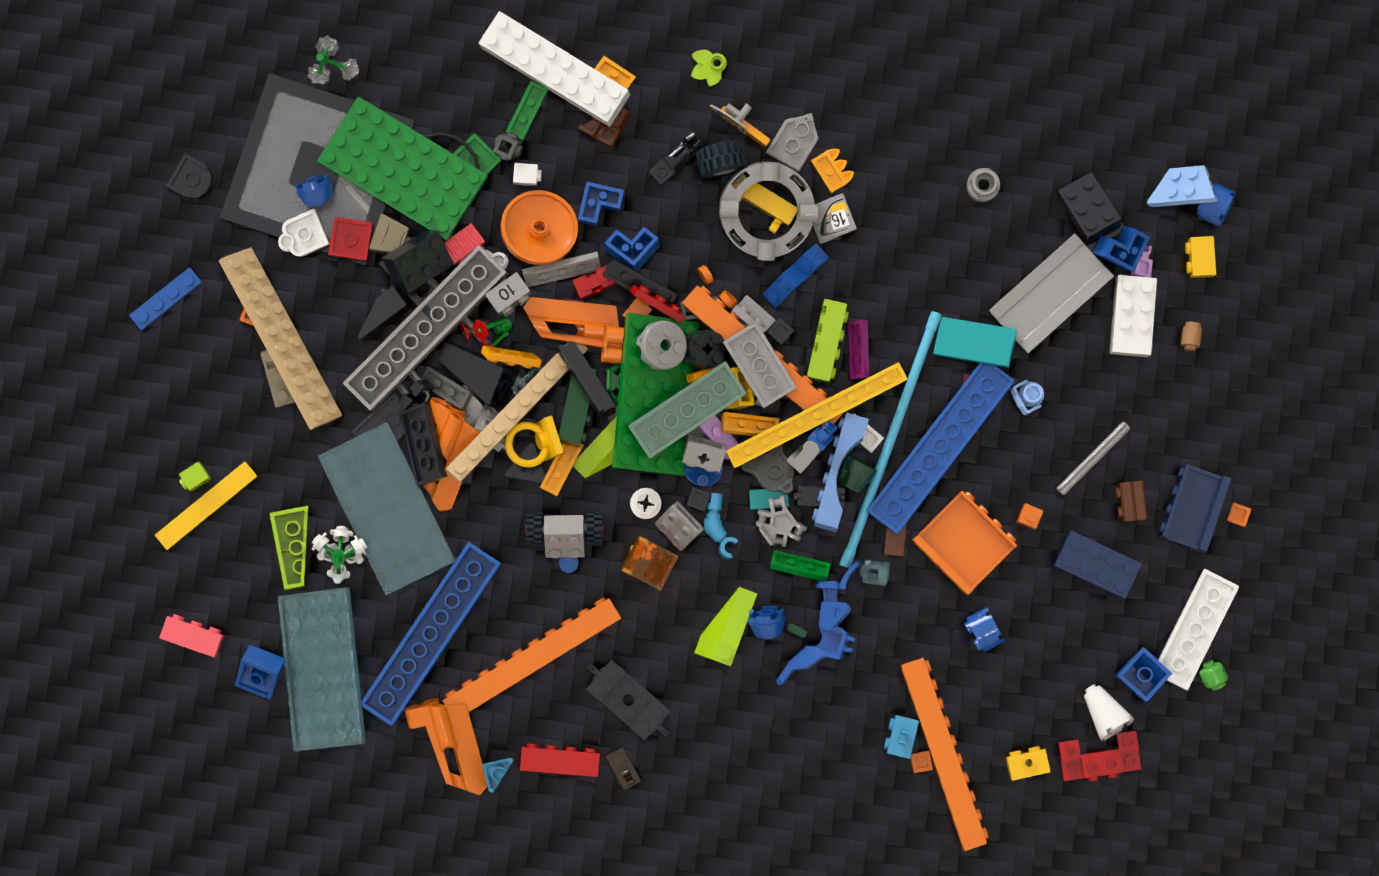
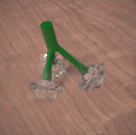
M328 35L325 38H319V42L315 47L318 49L316 59L320 61V65L314 64L313 67L308 69V78L312 79V83L323 85L325 81H329L330 71L324 65L327 63L339 67L344 80L350 81L359 72L357 60L349 58L347 62L338 63L328 59L330 55L335 56L336 51L339 49L337 40L332 39Z

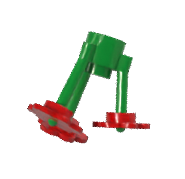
M507 316L489 323L476 320L471 329L468 326L465 327L463 322L460 323L466 343L469 344V337H471V333L475 332V336L482 341L480 344L481 348L483 346L495 347L505 337L509 336L508 331L512 329V323ZM493 328L496 334H501L492 344L484 342L487 339L486 336L489 335L488 330Z

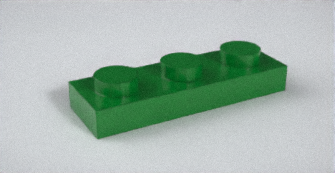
M533 81L530 82L506 133L508 131L513 132L519 136L518 139L524 141L549 91L547 88Z
M774 550L770 569L824 582L827 581L831 563Z

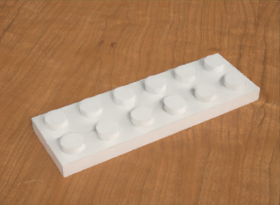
M1203 569L1158 659L1173 673L1167 681L1185 690L1189 689L1239 588L1238 585Z

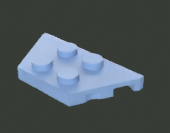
M1205 166L1170 168L1148 199L1147 204L1150 207L1209 203L1217 202V197L1213 192V185Z

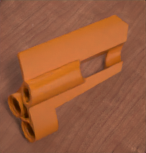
M530 297L524 305V310L541 338L569 343L574 341L576 344L602 348L601 362L621 364L624 328L619 327L615 305ZM545 321L574 324L578 330L577 334L552 333Z
M432 397L430 405L434 422L437 424L436 430L442 456L446 460L444 463L446 469L480 432L465 422L464 414L466 410H461L452 403L447 404L446 401L440 398ZM447 473V477L438 480L437 484L432 482L423 487L429 492L437 509L443 511L452 509L461 483L459 484Z
M433 698L422 702V704L412 705L404 709L410 729L426 726L446 784L480 795L488 786L467 705H442L438 698ZM446 748H453L460 776L449 772L444 754Z

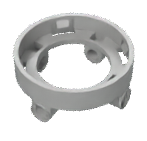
M757 162L740 169L727 182L720 198L719 215L725 233L738 248L750 255L757 256L758 260L773 261L775 257L791 252L806 239L813 222H817L818 205H815L813 194L806 181L793 169L776 162ZM747 172L750 176L745 178L735 189L731 185L733 181L737 183L744 177L742 173ZM792 175H794V178H793V179H794L800 186L803 185V187H804L805 190L802 192V191L800 190V188L798 187V185H797L793 180H791L789 177H791ZM760 181H776L785 185L792 192L797 203V216L791 229L783 236L772 240H762L750 235L741 225L738 216L739 201L743 193L751 185ZM732 229L746 242L744 245L739 243L741 240L734 233H730Z

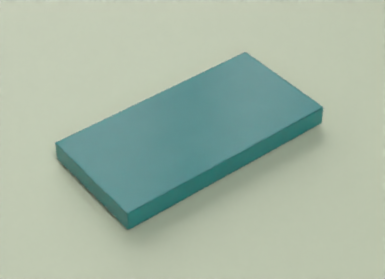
M941 317L933 354L1009 368L1017 329Z

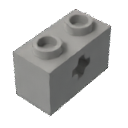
M688 435L682 455V463L689 467L697 466L704 468L708 472H720L726 453V444Z

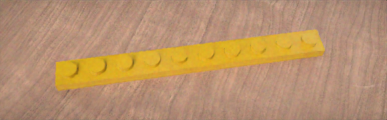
M898 362L726 450V453L732 465L736 468L908 379Z

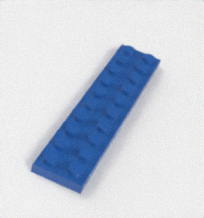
M979 363L867 509V512L898 535L1005 396L1015 380L995 365Z

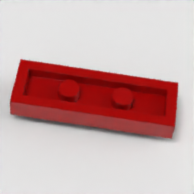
M633 284L629 290L637 298L676 321L682 323L685 316L681 313L682 309L673 303L671 306L666 304V299L658 294L654 297L649 294L650 290L643 285L638 287Z

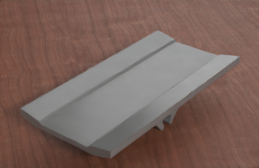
M1073 234L989 311L1003 327L1017 329L1015 341L1029 353L1113 278L1114 275L1096 258L1076 234Z

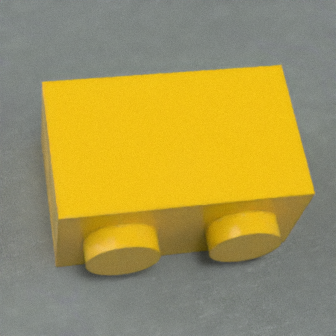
M1214 236L1190 237L1188 243H1185V253L1189 254V262L1186 263L1187 273H1190V278L1214 277L1216 275Z

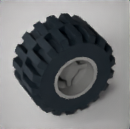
M741 141L720 142L703 147L696 152L699 171L702 177L711 178L738 172L748 165L743 142Z

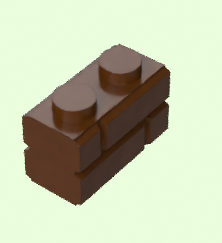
M1143 481L1119 483L1118 488H1115L1116 499H1120V507H1117L1118 518H1122V522L1146 520L1147 511Z

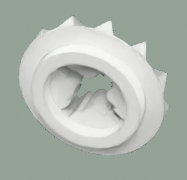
M642 488L633 494L630 506L637 517L649 519L660 511L661 499L653 489ZM646 495H648V501L654 504V506H648L644 512L643 505L637 502L644 501Z

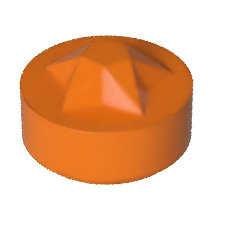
M726 290L719 295L725 307L733 309L738 304L735 297Z

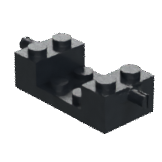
M613 660L600 670L592 662L589 665L594 671L587 666L586 669L594 675L592 683L586 688L587 691L602 702L643 740H646L656 730L665 738L667 737V734L671 731L662 725L664 718L670 712L666 706ZM627 694L634 697V703L631 706H626L623 703V697Z

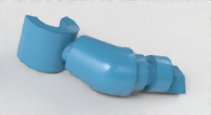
M712 493L711 503H708L707 507L709 513H707L706 519H704V529L715 542H719L718 552L720 556L725 559H732L733 555L726 552L725 544L730 542L734 545L738 540L733 537H726L727 532L722 525V520H720L721 515L719 511L722 508L723 494Z

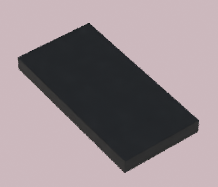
M423 402L399 412L416 486L422 487L447 477L430 402Z

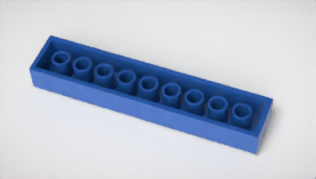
M468 542L359 705L389 725L394 726L502 564Z

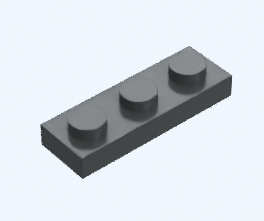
M427 366L421 380H428L431 385H434L432 392L461 410H466L474 394L430 366Z

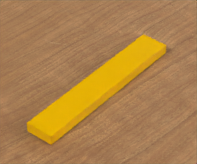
M246 461L243 462L156 533V538L166 550H169L258 476Z

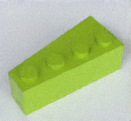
M824 299L807 373L809 379L829 383L830 379L835 377L836 368L833 367L834 360L839 359L841 349H837L839 341H843L845 330L841 329L843 322L847 323L849 314L846 311V303Z
M308 506L270 513L284 591L304 587Z

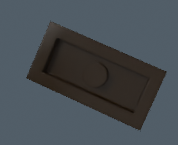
M623 747L605 756L624 790L641 782Z

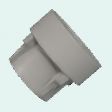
M990 168L977 169L971 173L967 180V192L975 201L988 202L997 195L1000 189L999 177ZM986 181L988 189L981 190L978 187V182Z

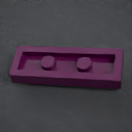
M868 320L848 322L850 379H866L870 377Z

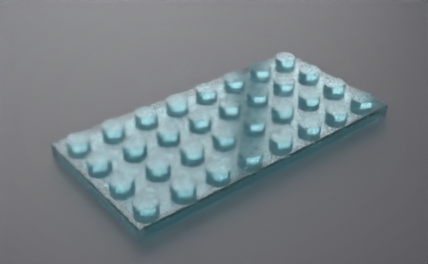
M388 422L318 456L358 540L362 538L363 541L367 542L366 556L385 595L456 561L420 487L416 486L414 474Z
M349 587L278 596L294 751L365 744Z

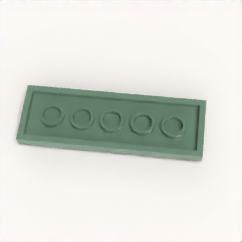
M724 361L628 425V427L650 459L747 393L726 361Z

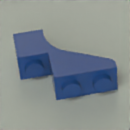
M815 244L791 267L784 271L762 295L777 308L808 277L817 271L829 259V256Z

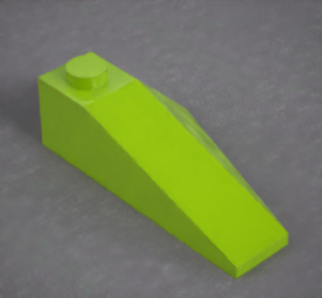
M617 416L577 458L573 467L585 479L613 464Z
M739 587L701 634L694 653L731 667L749 618V611L752 610L757 593Z

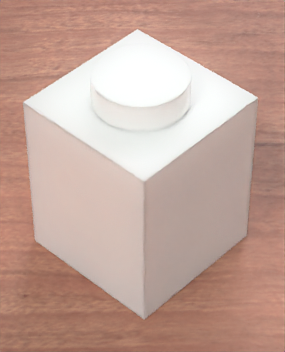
M514 163V185L537 186V181L541 182L542 170H538V164Z

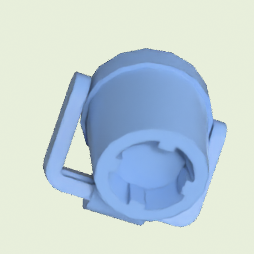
M1025 380L1010 389L1013 399L1023 415H1027L1042 407L1040 403L1044 398V391L1039 384ZM1022 386L1018 393L1016 388Z

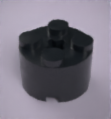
M699 330L687 334V351L683 361H686L689 367L692 369L714 368L723 362L725 345L720 333L713 330Z

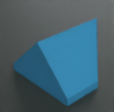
M513 758L482 764L488 790L491 793L494 792L513 763Z

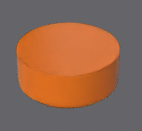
M703 265L697 269L706 285L713 282V276L706 266Z

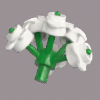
M338 526L335 530H330V534L338 542V546L335 543L328 544L330 540L326 537L327 533H324L322 536L320 534L317 535L312 541V544H314L312 550L316 549L319 551L317 558L333 563L331 570L327 571V576L331 577L336 584L350 577V572L346 571V567L343 565L345 560L349 564L354 562L360 564L364 560L362 553L367 555L365 552L367 542L363 541L362 538L358 540L356 535L354 536L355 540L351 541L353 546L347 545L345 552L342 550V543L348 542L349 536H353V532L348 531V528L345 526Z

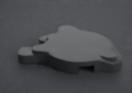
M783 444L771 449L769 453H763L754 458V460L742 464V470L754 475L764 489L783 494H789L793 490L794 468L786 461L788 458L783 453Z

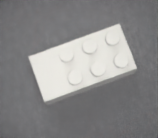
M1118 275L1115 278L1109 354L1149 357L1151 355L1157 278Z

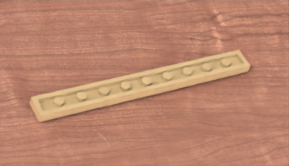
M576 344L584 355L588 348L585 345ZM558 353L445 469L459 484L568 371Z

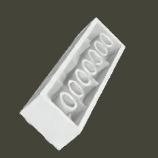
M500 11L479 41L480 47L486 52L609 127L630 96L628 89Z

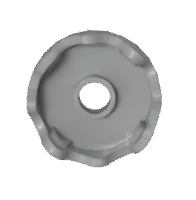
M658 321L647 325L636 340V344L641 348V359L651 366L653 370L674 368L683 360L687 351V341L684 332L679 326L669 321ZM662 340H665L668 344V348L665 351L661 348Z

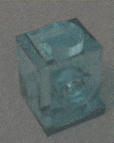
M866 560L865 564L861 565L860 576H863L862 583L886 586L890 562ZM872 569L878 570V573H873Z

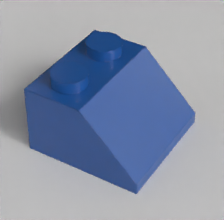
M249 645L241 659L235 686L271 700L286 659Z
M1143 647L1119 670L1115 677L1141 701L1147 702L1173 673Z

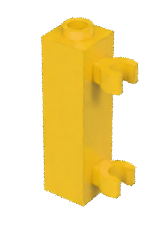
M744 175L737 183L733 181L731 185L736 189L747 176ZM758 183L751 185L743 193L739 201L740 204L743 199L774 218L769 227V231L773 234L777 232L781 224L789 227L797 215L796 206Z

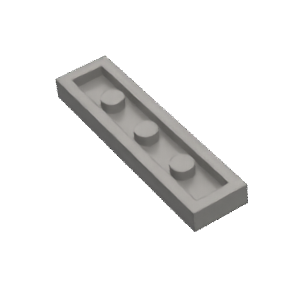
M598 252L560 260L552 264L525 268L522 271L526 286L532 287L596 272L597 269L601 268Z

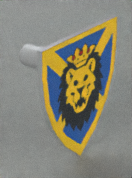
M728 104L725 110L731 114L729 115L718 107L710 105L722 118L744 135H747V127L741 122L752 109L751 106L745 104L741 111H739L731 104Z

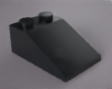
M393 286L391 288L386 287L379 292L380 296L377 297L357 336L363 344L409 310V307Z

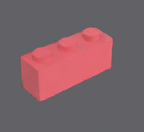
M173 614V617L167 616L159 638L217 658L225 635L220 634L221 630L210 627L207 630L202 628L203 624L192 620L190 624L184 622V617Z

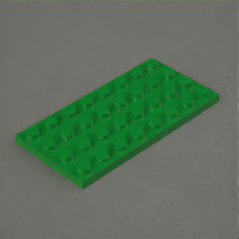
M359 96L317 160L321 165L424 228L439 231L441 238L448 241L488 178L487 174Z
M626 313L612 468L686 476L684 472L685 463H682V455L687 441L684 436L649 459L628 425L693 383H688L685 375L695 372V369L689 367L686 361L684 362L683 360L671 369H651V366L641 359V348L636 344L638 336L651 323L669 321L679 326L686 337L690 332L699 330V322L683 320L680 323L671 318ZM662 340L661 348L664 351L668 348V344L665 340Z

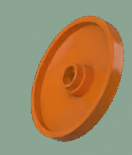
M534 190L518 195L507 205L502 215L500 229L505 246L515 257L529 264L547 265L561 260L571 251L578 234V222L573 209L563 198L548 191Z

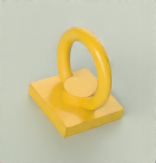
M552 416L545 417L537 423H517L505 438V450L508 457L521 467H535L544 460H552L564 453ZM524 429L532 430L536 433L535 441L541 450L540 454L532 460L520 458L513 449L514 436Z

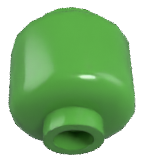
M1213 660L1205 662L1199 672L1204 686L1213 691L1226 685L1225 682L1228 680L1223 664Z

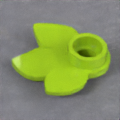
M708 50L694 52L692 57L698 64L694 67L691 77L698 80L707 79L709 86L717 84L721 79V72L726 68V58L720 53L712 54ZM719 60L721 62L720 66H715L713 64L714 61Z

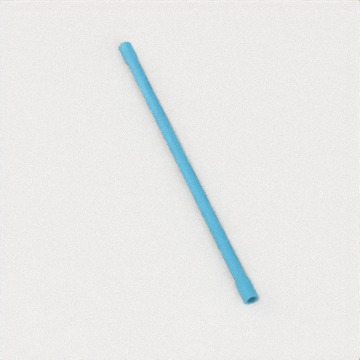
M931 311L908 380L848 545L839 565L850 568L854 560L856 548L869 515L867 509L875 499L932 338L939 325L942 315L937 312Z

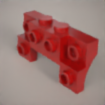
M1136 731L1117 733L1118 749L1080 754L1078 740L1058 742L1063 781L1087 778L1089 782L1099 780V776L1107 775V779L1119 777L1118 773L1140 770L1141 764Z

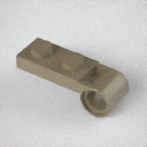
M262 351L261 357L275 407L294 403L295 401L268 351Z

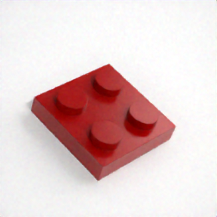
M334 217L328 255L367 261L373 223Z

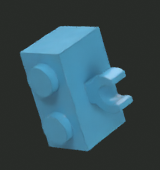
M895 715L894 719L891 718L888 730H891L890 738L886 737L884 749H887L886 753L910 759L919 721Z

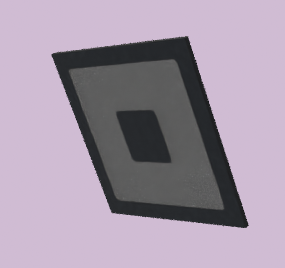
M269 73L220 218L280 237L283 234L282 226L285 221L311 209H316L329 242L331 240L334 217L372 222L371 244L380 215L384 214L387 204L317 162L355 101ZM382 110L409 128H413L415 120ZM320 174L323 178L325 174H328L329 179L332 180V198L325 201L326 204L319 207L314 205L305 206L296 195L295 184L300 182L303 185L307 178ZM330 245L319 249V251L329 253ZM344 258L365 266L367 264V261Z

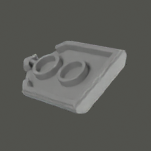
M812 113L786 119L766 153L799 172L818 141Z

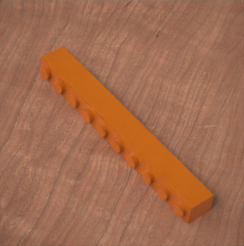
M697 285L682 302V305L709 329L720 333L723 341L749 326L747 324L743 326L739 322L740 318L734 312L728 313L724 309L725 304L719 299H712L709 296L711 292L704 286L700 288ZM776 349L774 350L797 387L786 394L790 400L803 411L826 400L828 395L822 389L818 388L816 390L811 385L813 382L807 376L801 377L797 373L798 369L792 363H785L782 360L784 356ZM843 413L828 421L834 424Z
M603 597L594 603L596 607L591 610L585 608L577 613L579 615L578 618L574 620L569 618L562 622L561 625L563 627L557 631L553 628L545 633L546 637L539 641L536 638L528 643L529 648L522 651L520 648L512 653L513 658L508 661L502 659L494 664L496 666L495 669L491 671L486 669L478 674L479 678L472 681L470 679L461 685L463 688L456 692L453 689L445 694L446 699L443 702L445 705L466 704L469 713L622 618L611 600H605Z
M920 658L902 664L900 666L964 851L987 844L986 839L989 837L986 828L981 827L980 820H982L980 810L979 808L975 809L973 802L976 799L973 790L969 791L967 783L970 782L966 771L962 772L960 766L963 764L960 753L956 754L954 748L957 745L953 734L950 735L948 727H951L947 716H943L941 709L944 708L941 697L937 698L935 690H938L935 679H931L929 672L932 671L929 661Z

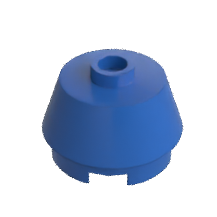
M321 174L307 178L303 185L300 182L295 184L296 195L305 206L314 205L319 207L326 204L325 201L332 198V180L329 179L328 174H325L323 178Z
M762 606L760 611L755 612L754 609L749 611L748 623L755 637L772 639L782 634L786 621L784 609L778 610V606Z

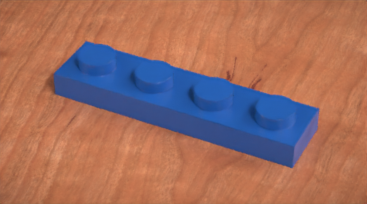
M189 267L129 316L140 330L143 331L201 285L202 281Z

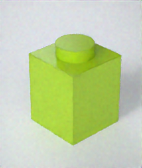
M199 461L179 474L182 478L179 482L185 490L189 489L190 491H194L211 480L210 475Z

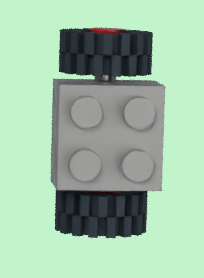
M587 511L586 524H584L583 515L544 516V525L542 512H526L527 547H542L544 533L546 558L585 557L584 533H587V546H603L604 524L602 511Z

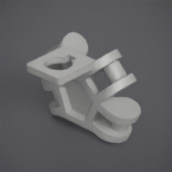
M784 495L774 500L769 498L771 512L758 509L759 520L756 521V526L759 527V531L770 546L776 543L786 547L788 536L800 541V535L803 531L807 530V527L796 521L789 512ZM782 506V511L775 512V507ZM767 517H771L770 523L766 522Z

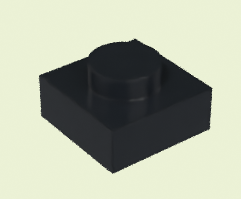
M781 318L767 331L780 345L794 332Z
M693 487L686 506L705 512L711 493Z

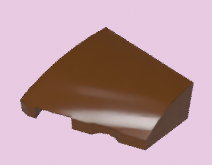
M622 108L610 127L593 117L586 124H581L578 129L613 148L631 114L628 110Z

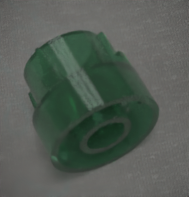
M849 454L843 464L839 482L849 489L861 493L865 486L872 482L878 470L862 459Z

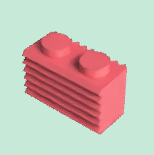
M471 223L444 244L454 266H456L478 245L485 249L483 245L486 242Z

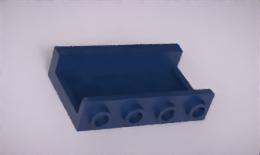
M1186 463L1178 471L1177 477L1180 479L1178 485L1175 484L1172 489L1171 495L1174 497L1172 503H1168L1165 514L1168 515L1166 521H1162L1160 525V537L1201 552H1207L1231 478L1220 476Z

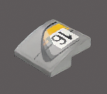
M843 193L815 204L818 205L817 222H813V227L820 244L857 230Z

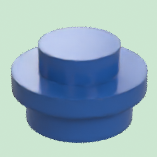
M561 557L559 566L566 573L574 572L578 567V559Z

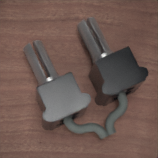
M415 371L409 373L410 377L414 380L413 385L410 387L413 394L409 393L403 384L397 387L403 395L398 400L402 410L421 404L423 400L419 397H426L425 402H427L430 397L429 394L434 390V385H431L428 380H421Z

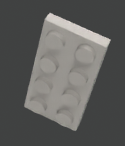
M757 322L723 341L763 408L797 388Z

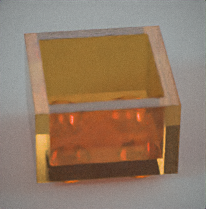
M638 536L621 570L661 591L679 556Z

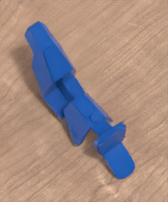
M856 561L847 570L840 583L838 581L817 583L816 588L823 589L824 595L819 618L822 640L816 646L807 645L793 657L777 679V684L784 685L794 670L809 669L824 658L842 661L844 651L849 653L854 651L852 648L847 647V643L849 641L856 643V639L849 636L844 629L838 627L851 612V608L845 602H838L837 596L838 590L847 591V585L852 574L861 565L859 561Z

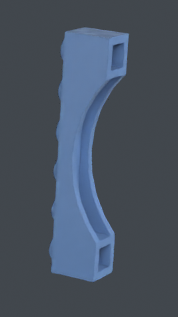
M846 413L845 418L841 417L838 429L842 430L840 436L835 437L833 447H836L835 454H830L828 465L831 468L829 473L825 472L822 482L826 484L824 491L820 490L817 499L821 503L819 509H814L812 520H815V527L837 532L843 511L837 495V473L847 454L855 446L863 442L869 421L867 418Z

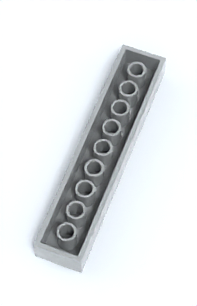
M478 245L343 384L370 411H374L409 373L486 297L485 294L496 287L509 273ZM427 306L431 309L430 316L432 320L422 312Z

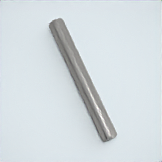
M1122 422L1057 487V490L1062 495H1065L1130 430V427L1125 422Z

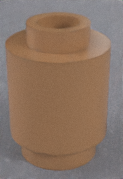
M1186 322L1185 326H1183L1181 346L1184 347V350L1196 351V348H1200L1202 336L1200 323Z

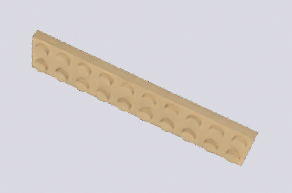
M250 247L221 258L219 263L309 429L312 430L343 416L252 248Z

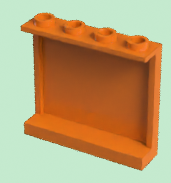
M961 491L912 542L966 595H969L1017 544L1014 543L1016 539L1009 532L1005 534L1001 530L1003 526L995 518L991 520L987 516L989 512L982 505L978 507L973 502L975 498L968 491L965 493Z

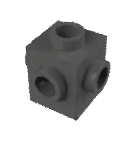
M513 132L502 133L495 139L493 152L497 153L501 159L507 161L514 159L521 154L523 149L521 144L523 141L518 139L519 136ZM508 143L512 144L511 149L508 147Z

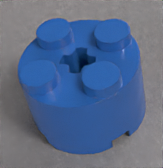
M1212 183V189L1217 197V202L1200 203L1196 215L1202 220L1221 227V223L1225 220L1232 205L1231 201L1235 198L1237 192L1217 183Z
M987 607L967 617V622L964 623L969 633L973 632L977 638L974 640V643L978 650L983 649L984 652L1005 642L1004 638H999L1001 632L992 615L987 616L986 612L989 611Z

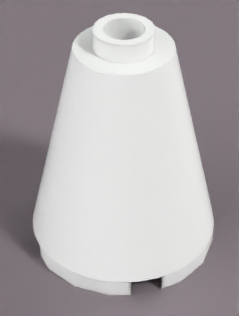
M1094 684L1085 690L1084 698L1101 741L1122 731L1124 724L1129 726L1134 721V718L1101 686L1096 687Z

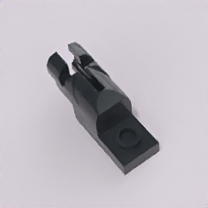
M691 131L648 171L660 186L690 162V159L696 152L704 147L702 141L699 140L693 145L692 149L688 148V145L696 139L694 132Z

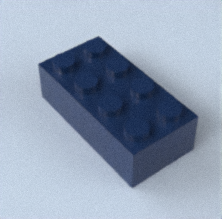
M1069 531L1052 567L1120 599H1126L1142 563L1076 532Z

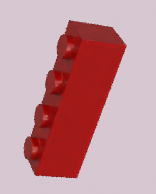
M527 743L526 747H522L520 771L598 777L600 753H596V749L585 748V752L577 751V747H565V750H557L558 746L546 745V749L538 748V744Z

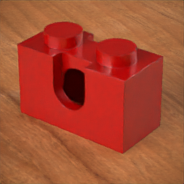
M607 265L597 269L593 274L584 275L572 280L581 300L616 285L615 282L602 275Z

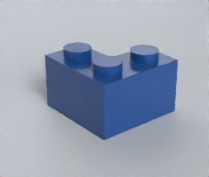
M586 182L578 222L598 226L602 208L621 212L625 194L624 190Z
M1123 226L1117 241L1101 236L1093 253L1121 269L1134 272L1150 237L1137 229Z
M645 227L641 229L632 241L616 230L604 243L607 254L637 272L660 247L659 238Z

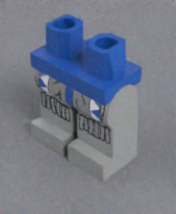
M828 421L824 426L820 424L807 438L808 440L804 445H801L786 461L799 473H802L835 438L833 433L837 430V427L831 421Z

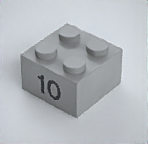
M516 272L487 292L485 296L498 315L506 317L511 315L515 311L514 308L519 304L520 306L525 305L532 294Z

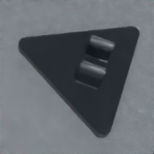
M530 443L519 457L525 460L536 458L538 454L535 445ZM513 463L505 472L506 477L542 483L545 478L541 464L526 468Z

